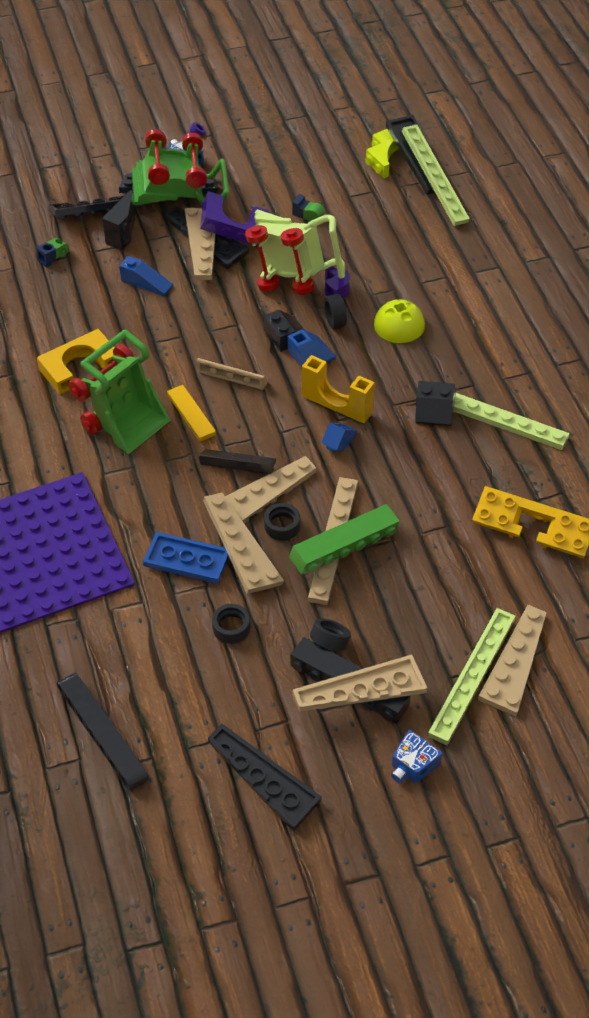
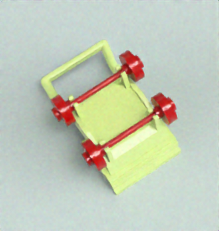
M256 210V216L254 217L256 226L247 229L245 236L247 242L258 247L263 271L257 280L259 290L268 292L278 288L280 282L277 275L287 278L296 277L292 282L293 292L298 295H305L312 292L315 288L314 281L310 276H314L316 273L335 265L337 266L338 277L340 279L345 277V262L341 258L336 233V218L334 216L324 215L310 221L308 224L292 223L290 218H282ZM329 222V233L335 259L324 263L316 226Z

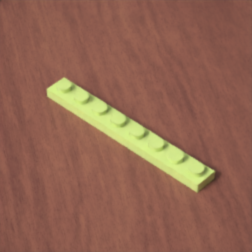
M418 125L404 127L402 133L453 226L468 223L469 216Z
M456 393L454 412L559 450H563L569 438V433Z
M498 608L495 610L428 732L429 738L445 745L449 744L514 623L515 615Z

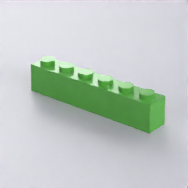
M385 504L294 545L289 558L301 575L307 572L312 573L324 564L329 565L339 557L344 558L352 551H359L370 543H377L385 536H392L397 531L396 528L400 521L389 506Z

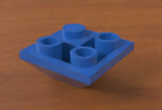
M302 329L288 336V352L301 366L311 355L327 363L336 359V355L316 334Z

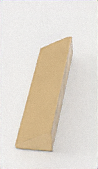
M200 358L197 359L199 373L264 390L268 383V380L263 375Z

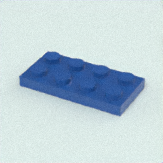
M156 532L143 560V565L219 584L229 555L224 547Z

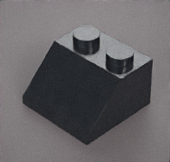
M281 310L264 315V331L280 352L288 349L289 335L302 329L304 330L294 316Z
M419 381L416 396L415 423L452 426L456 397L455 384Z

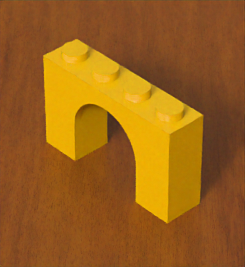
M96 329L38 356L39 370L58 394L61 395L69 391L68 383L74 379L66 364L75 358L88 357L109 340L99 329ZM112 347L95 360L102 369L114 361L111 357L115 347Z
M311 355L302 365V397L363 424L371 416L374 405L375 382L358 376L349 387V395H344L336 391L328 382L326 361Z

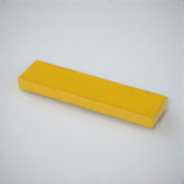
M184 385L167 391V396L199 442L216 436V430Z

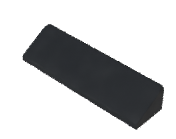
M208 449L199 454L200 465L272 474L276 458Z

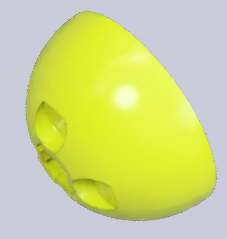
M396 299L387 302L378 310L374 319V329L381 338L389 342L407 343L416 340L422 335L425 329V320L421 310L414 303L403 299Z

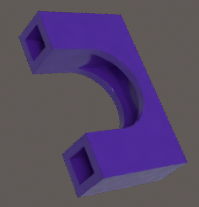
M208 191L202 203L200 229L253 245L247 242L245 232L250 227L256 226L254 218L256 210L269 213V210L254 206L248 217V223H237L224 214L222 209L223 196Z

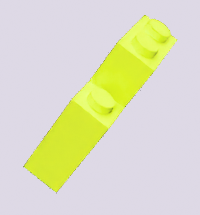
M388 129L373 134L372 147L366 149L365 157L367 165L372 167L383 179L389 177L388 160L390 156L399 149Z

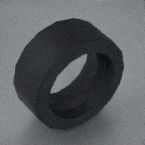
M341 295L326 296L324 298V310L329 326L332 329L345 326L347 324V313Z
M278 503L269 507L264 514V529L266 533L276 540H288L296 536L300 530V513L298 509L287 503ZM278 516H287L294 522L287 527H277L271 523V520Z
M226 604L217 608L213 613L212 629L218 640L233 644L239 643L249 635L251 628L250 615L244 607L238 604ZM226 617H238L243 621L242 627L233 631L224 630L220 627L219 623Z
M324 618L315 620L310 633L312 641L323 648L333 651H344L351 637V632L344 625Z

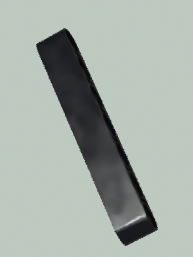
M74 672L56 682L60 693L125 787L132 791L147 782L149 777L146 770L78 674Z

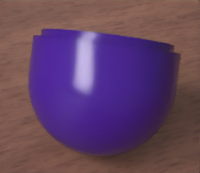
M194 122L190 127V133H197L200 136L206 133L205 128L197 122Z

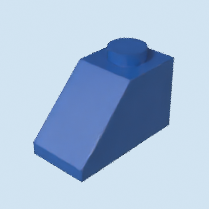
M329 422L321 443L326 445V449L332 452L337 450L343 451L357 435L358 430L342 423Z

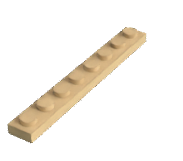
M339 477L326 531L349 521L358 480ZM339 558L329 565L324 564L315 571L308 602L328 605Z

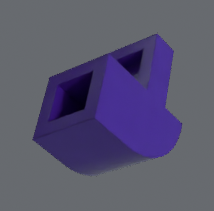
M334 266L326 269L325 295L339 294L344 299L349 294L350 275L348 271L345 270V277L340 279L338 277V270Z

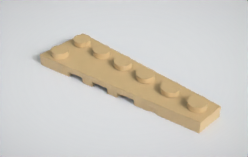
M185 208L195 280H212L216 234L200 229L202 208Z
M304 456L225 497L245 524L255 513L259 514L269 503L273 504L279 496L287 494L294 487L315 474L316 467L307 456Z
M218 493L204 496L203 502L246 594L283 585V578L224 494Z
M527 605L478 697L479 701L515 717L517 716L547 612Z
M412 655L293 689V697L299 712L427 693V686Z

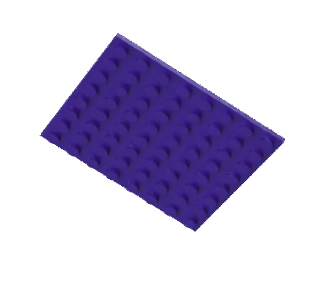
M83 472L0 499V633L135 585Z

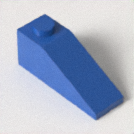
M127 256L119 266L121 281L162 296H166L173 287V283L142 260Z

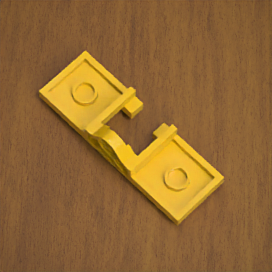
M487 486L484 487L472 523L509 534L510 538L514 536L519 538L523 526L518 524L522 513H525L529 517L544 520V522H551L547 534L541 532L538 534L536 543L542 545V548L546 549L549 547L583 559L585 558L589 546L588 518Z

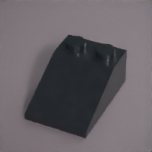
M129 191L102 218L105 243L120 250H123L132 238L135 221L133 191Z

